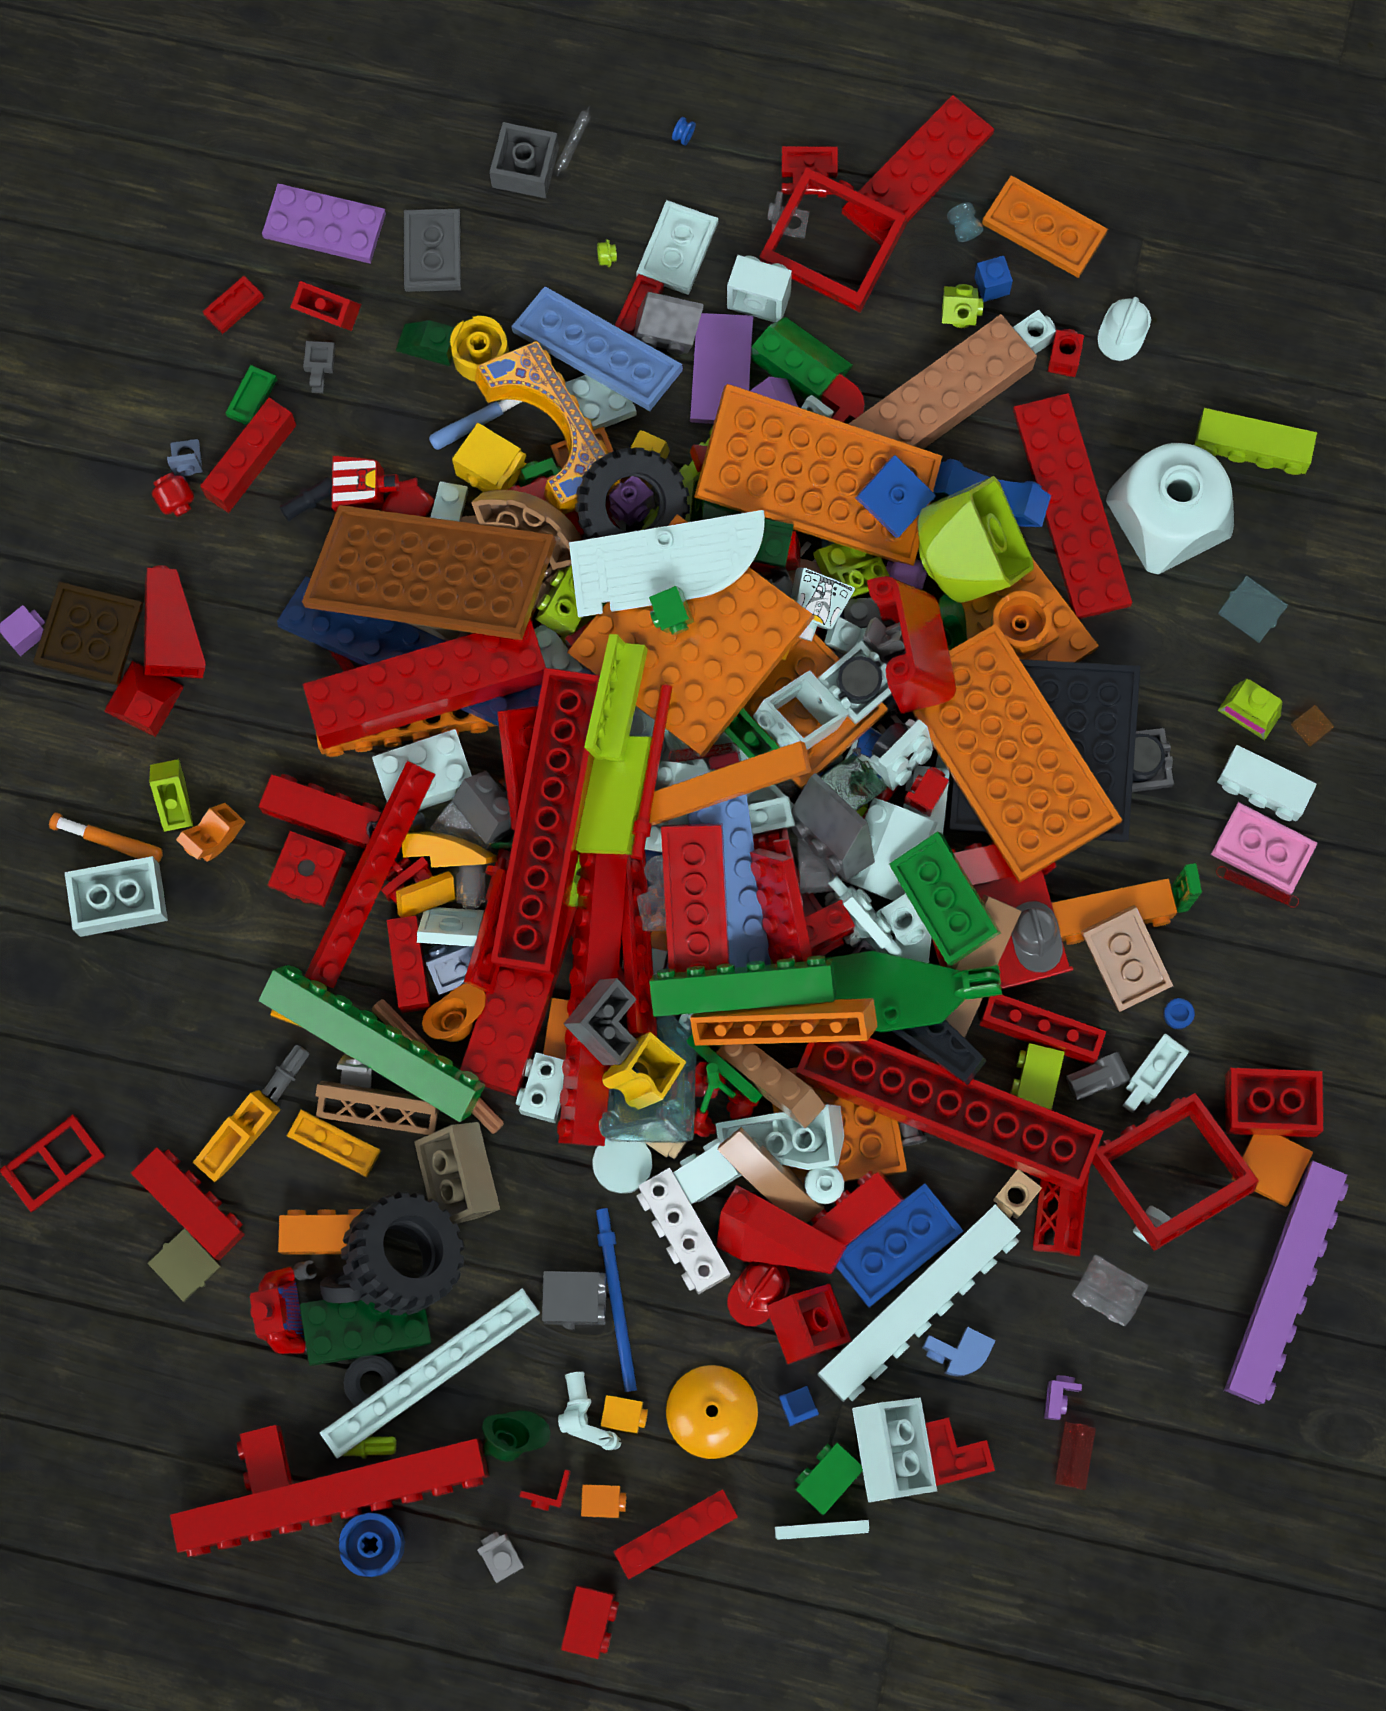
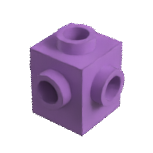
M631 476L624 483H618L609 494V511L616 520H623L629 527L636 521L640 522L645 519L649 511L655 506L654 493L638 477Z

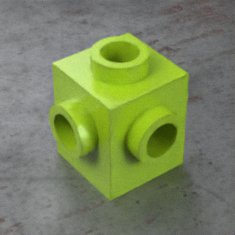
M959 284L956 287L944 286L942 323L953 324V326L958 328L976 325L977 316H982L983 299L978 297V288H973L967 284Z

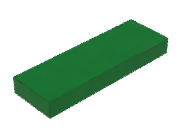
M1196 863L1185 865L1171 885L1177 913L1187 912L1202 893Z
M693 1033L686 1040L687 1044L709 1064H717L719 1073L750 1101L757 1103L763 1096L708 1045L695 1046Z

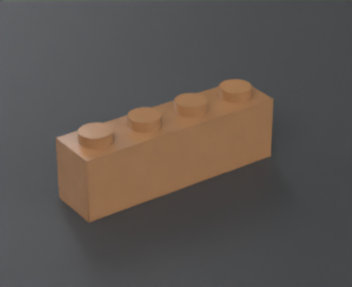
M723 1045L716 1052L767 1100L802 1127L806 1128L826 1107L810 1086L756 1045Z

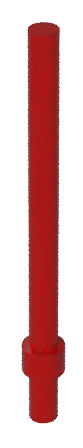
M661 685L638 819L633 824L632 834L635 836L631 858L637 860L643 859L646 838L650 837L652 824L649 821L673 688L670 685Z

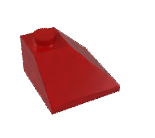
M132 661L104 711L156 737L184 687L164 676L144 675V666Z

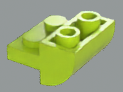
M837 543L818 549L813 553L822 575L855 588L850 598L869 592L867 580L889 576L880 557L873 558L871 554Z

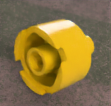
M474 316L473 319L465 322L463 320L454 328L451 334L450 345L455 368L463 377L471 381H475L478 365L509 353L507 338L502 327L497 321L486 316Z

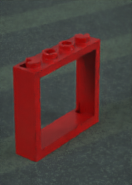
M806 167L760 255V261L771 265L774 263L784 265L788 270H792V280L861 313L907 225V216L904 215L902 209L895 205L887 207L879 203V199L870 193L865 192L861 194L854 191V187L843 180L836 182L830 179L825 171L815 168L813 171ZM810 183L893 223L858 292L774 252Z
M1196 1093L1187 1098H1177L1170 1104V1108L1162 1113L1160 1110L1151 1113L1145 1119L1146 1122L1138 1127L1135 1125L1127 1127L1121 1132V1137L1111 1142L1110 1139L1103 1141V1145L1097 1148L1092 1160L1097 1171L1154 1251L1253 1193L1259 1182ZM1190 1116L1236 1181L1156 1228L1110 1162Z

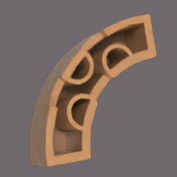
M514 490L482 492L471 502L480 525L554 535L556 544L549 561L552 569L572 565L569 542L581 541L583 538L572 522L548 502L536 496Z

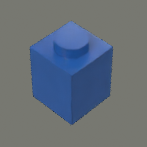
M1004 256L977 263L974 278L983 302L1010 295L1013 279Z

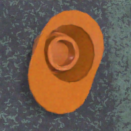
M462 984L455 988L440 1001L428 1008L422 1021L424 1032L434 1039H443L449 1042L463 1040L470 1034L474 1021L485 1007V992L469 984Z

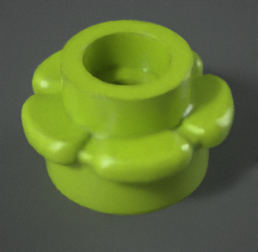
M608 239L597 244L599 265L610 267L612 262L617 260L615 244L610 245Z

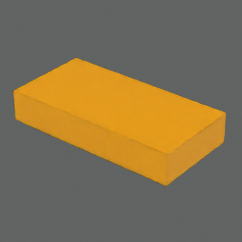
M447 871L397 890L398 915L401 918L413 916L455 900L453 875Z

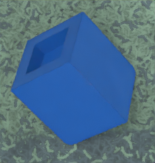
M807 1386L778 1397L789 1427L819 1415Z

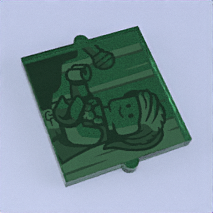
M852 754L820 777L855 811L887 788L873 773V768H868L855 754Z

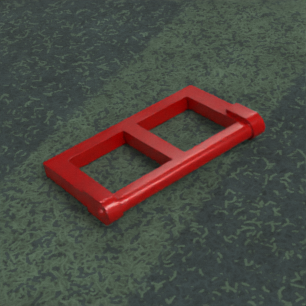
M72 1114L67 1120L9 1164L3 1166L0 1172L29 1211L33 1212L105 1156L78 1121V1118ZM71 1127L92 1156L66 1175L45 1146ZM39 1152L60 1181L34 1200L13 1171Z

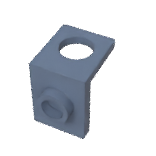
M198 439L170 444L172 457H167V460L174 475L190 476L194 473L203 472ZM183 448H191L194 451L193 454L178 456Z

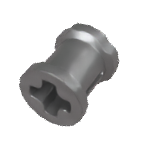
M898 1121L903 1147L927 1141L926 1136L922 1134L921 1130Z

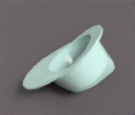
M1139 298L1118 300L1110 306L1105 315L1097 340L1100 350L1112 360L1122 361L1130 359L1137 354L1143 344L1150 327L1151 316L1145 305L1139 302Z

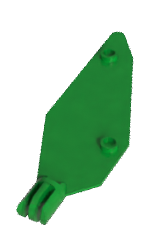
M876 951L825 958V960L833 959L837 992L835 1000L873 998L878 1025L875 1031L879 1032L940 1024L965 1000L1002 995L998 965L960 971Z

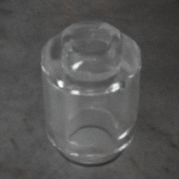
M459 866V872L456 873L457 903L462 904L465 909L480 908V904L486 902V873L483 872V866Z

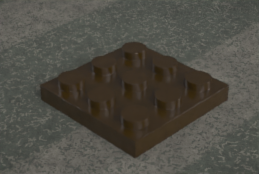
M59 582L33 662L37 666L119 686L143 610V603Z

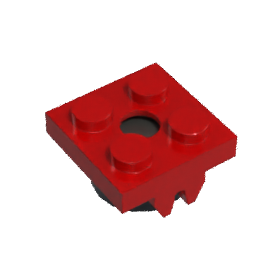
M290 831L268 886L285 893L292 899L298 898L303 903L308 904L311 902L325 907L346 852L345 850Z

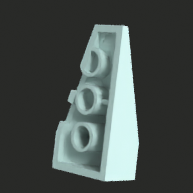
M828 1104L825 1105L826 1107L806 1128L802 1127L784 1112L716 1123L717 1136L720 1142L726 1140L742 1127L759 1147L763 1145L781 1165L806 1170L838 1166L845 1135L841 1107Z

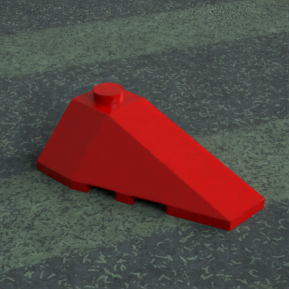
M738 1185L735 1186L721 1211L716 1247L741 1261H755L773 1266L783 1265L796 1267L801 1270L832 1274L847 1248L842 1243Z

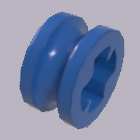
M682 116L674 128L672 139L674 141L679 139L681 144L687 145L694 133L696 123L693 121L688 123L687 119Z

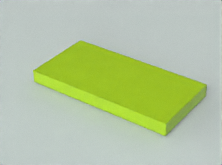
M629 736L623 762L594 758L575 850L580 853H632L635 836L632 834L633 824L638 819L652 738Z

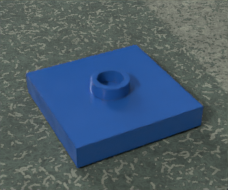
M894 455L859 492L855 499L895 538H898L920 514L921 509L926 507L936 495Z

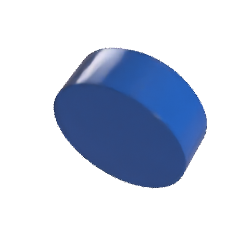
M1182 998L1171 1000L1163 1012L1165 1022L1174 1029L1186 1028L1191 1024L1195 1016L1192 1004Z

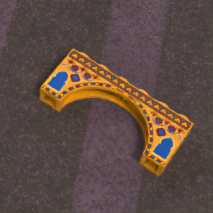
M538 341L478 365L475 382L488 403L506 399L529 403L547 413L561 429L568 447V461L557 475L547 480L544 496L549 504L557 508L564 515L574 511L578 498L576 492L583 480L581 479L585 471L590 469L591 464L607 454V449L603 441L598 440L595 436L591 421L587 417L584 418L579 410V403L573 394L570 395L566 389L562 374L555 371L549 353L545 349L542 350ZM618 480L611 486L607 493V496L610 494L613 487L620 483V480Z

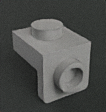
M875 617L870 620L863 639L881 658L905 649L900 622L886 628L878 618Z

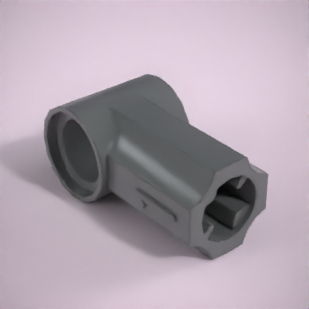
M1119 1052L1097 1060L1094 1065L1066 1076L1068 1087L1076 1101L1105 1088L1106 1090L1113 1089L1131 1080Z

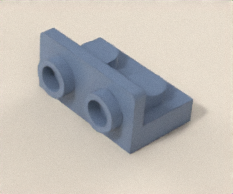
M443 944L431 948L429 954L424 956L439 995L453 990L462 984H467L464 982L474 946L450 945L446 947Z

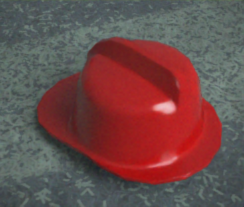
M752 1261L744 1269L729 1292L727 1306L730 1315L738 1323L745 1326H757L765 1323L770 1318L766 1306L783 1299L789 1290L790 1277L787 1269L783 1265L773 1266L767 1263Z

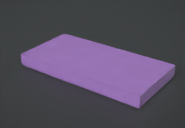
M701 314L695 335L690 422L714 424L723 388L726 384L749 391L753 316Z

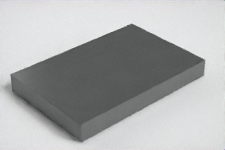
M460 208L404 210L405 292L461 290Z

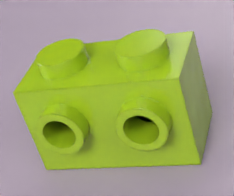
M572 565L562 571L557 570L550 581V585L553 587L549 594H544L537 605L539 612L535 618L563 638L575 631L582 618L578 617Z

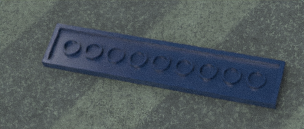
M305 576L277 620L278 627L364 666L446 642L404 622L305 608L302 600L311 579ZM542 685L499 696L485 702L461 708V710L499 726L498 711L538 706Z

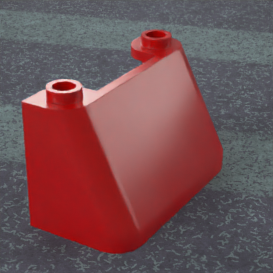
M889 576L867 580L870 596L879 608L882 621H888L889 619L895 623L900 622L906 654L892 658L888 662L886 678L888 687L901 713L950 701L956 693V682L941 611L936 598L930 593Z

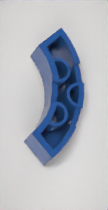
M948 459L940 464L933 490L936 496L933 500H941L990 477L964 467L960 461ZM997 479L1001 484L1018 526L1042 527L1051 495L1041 489L1040 484L1033 481L1018 483Z

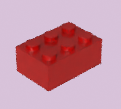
M1231 1068L1225 1074L1226 1134L1317 1137L1323 1132L1322 1071Z

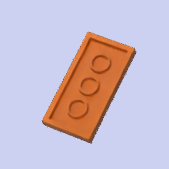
M1012 175L982 221V225L1077 278L1084 271L1108 231L1104 226Z

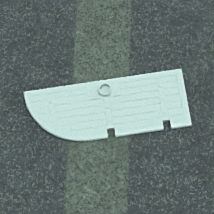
M764 510L569 542L578 617L602 614V603L610 602L611 612L651 606L650 596L674 586L682 589L686 600L705 597L725 589L745 573L758 553L764 533Z

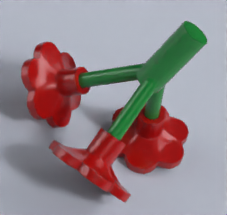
M700 1062L696 1065L695 1071L688 1075V1082L692 1085V1093L695 1096H704L700 1108H697L696 1113L688 1112L687 1115L681 1116L679 1122L684 1125V1129L691 1134L697 1133L701 1137H708L717 1130L716 1125L707 1117L709 1113L707 1107L710 1099L718 1095V1090L721 1089L729 1096L730 1102L727 1104V1111L730 1112V1118L733 1120L750 1117L753 1113V1108L758 1105L759 1101L753 1103L739 1090L732 1091L725 1085V1078L719 1073L717 1064Z

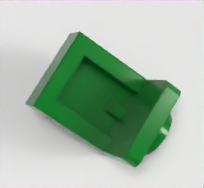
M552 458L539 463L533 461L521 469L518 482L523 487L529 485L538 477L545 476L548 478L557 475L562 468L556 466Z

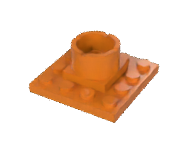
M1034 559V569L1012 586L961 603L966 617L967 640L997 623L1014 652L1021 660L1078 663L1099 647Z

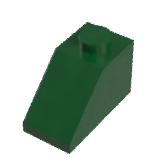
M430 320L405 324L396 351L450 366L453 359L450 338L455 327Z

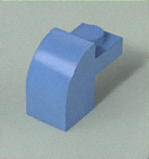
M967 1327L956 1348L929 1335L922 1349L928 1351L926 1354L928 1358L943 1364L944 1360L949 1361L945 1374L965 1376L976 1371L985 1363L996 1340Z

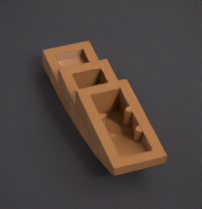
M742 1127L718 1146L717 1150L736 1170L778 1208L805 1223L824 1209L823 1204L812 1200L808 1196L804 1184L789 1167L781 1165L763 1145L759 1147Z

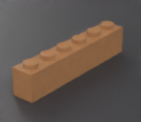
M984 894L982 902L1001 934L952 966L947 964V968L961 971L998 965L1021 911ZM982 998L965 1000L946 1018L949 1024L964 1038ZM910 1046L909 1052L912 1055L935 1063L916 1048Z

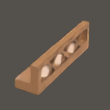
M321 1081L317 1084L316 1096L319 1099L316 1117L426 1135L436 1132L439 1109L415 1095ZM326 1098L341 1100L345 1106L337 1113L324 1111ZM355 1103L368 1104L373 1108L374 1112L367 1117H360L354 1111L352 1105ZM385 1107L400 1109L404 1116L396 1122H391L386 1119L381 1110ZM345 1110H348L351 1115L341 1113H343ZM414 1112L431 1114L429 1127L417 1126L410 1115ZM377 1114L381 1120L372 1119V1117ZM407 1119L410 1124H404L401 1122Z

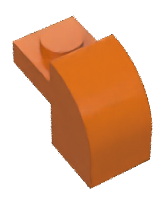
M226 803L209 808L198 826L182 831L176 840L189 855L196 859L203 858L208 862L219 855L233 841L245 824V821Z

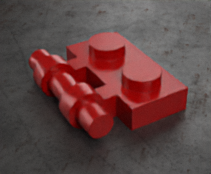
M782 146V177H793V183H782V194L793 193L806 167L813 171L815 168L825 171L829 177H837L838 147ZM810 183L804 195L826 197V195L834 194Z

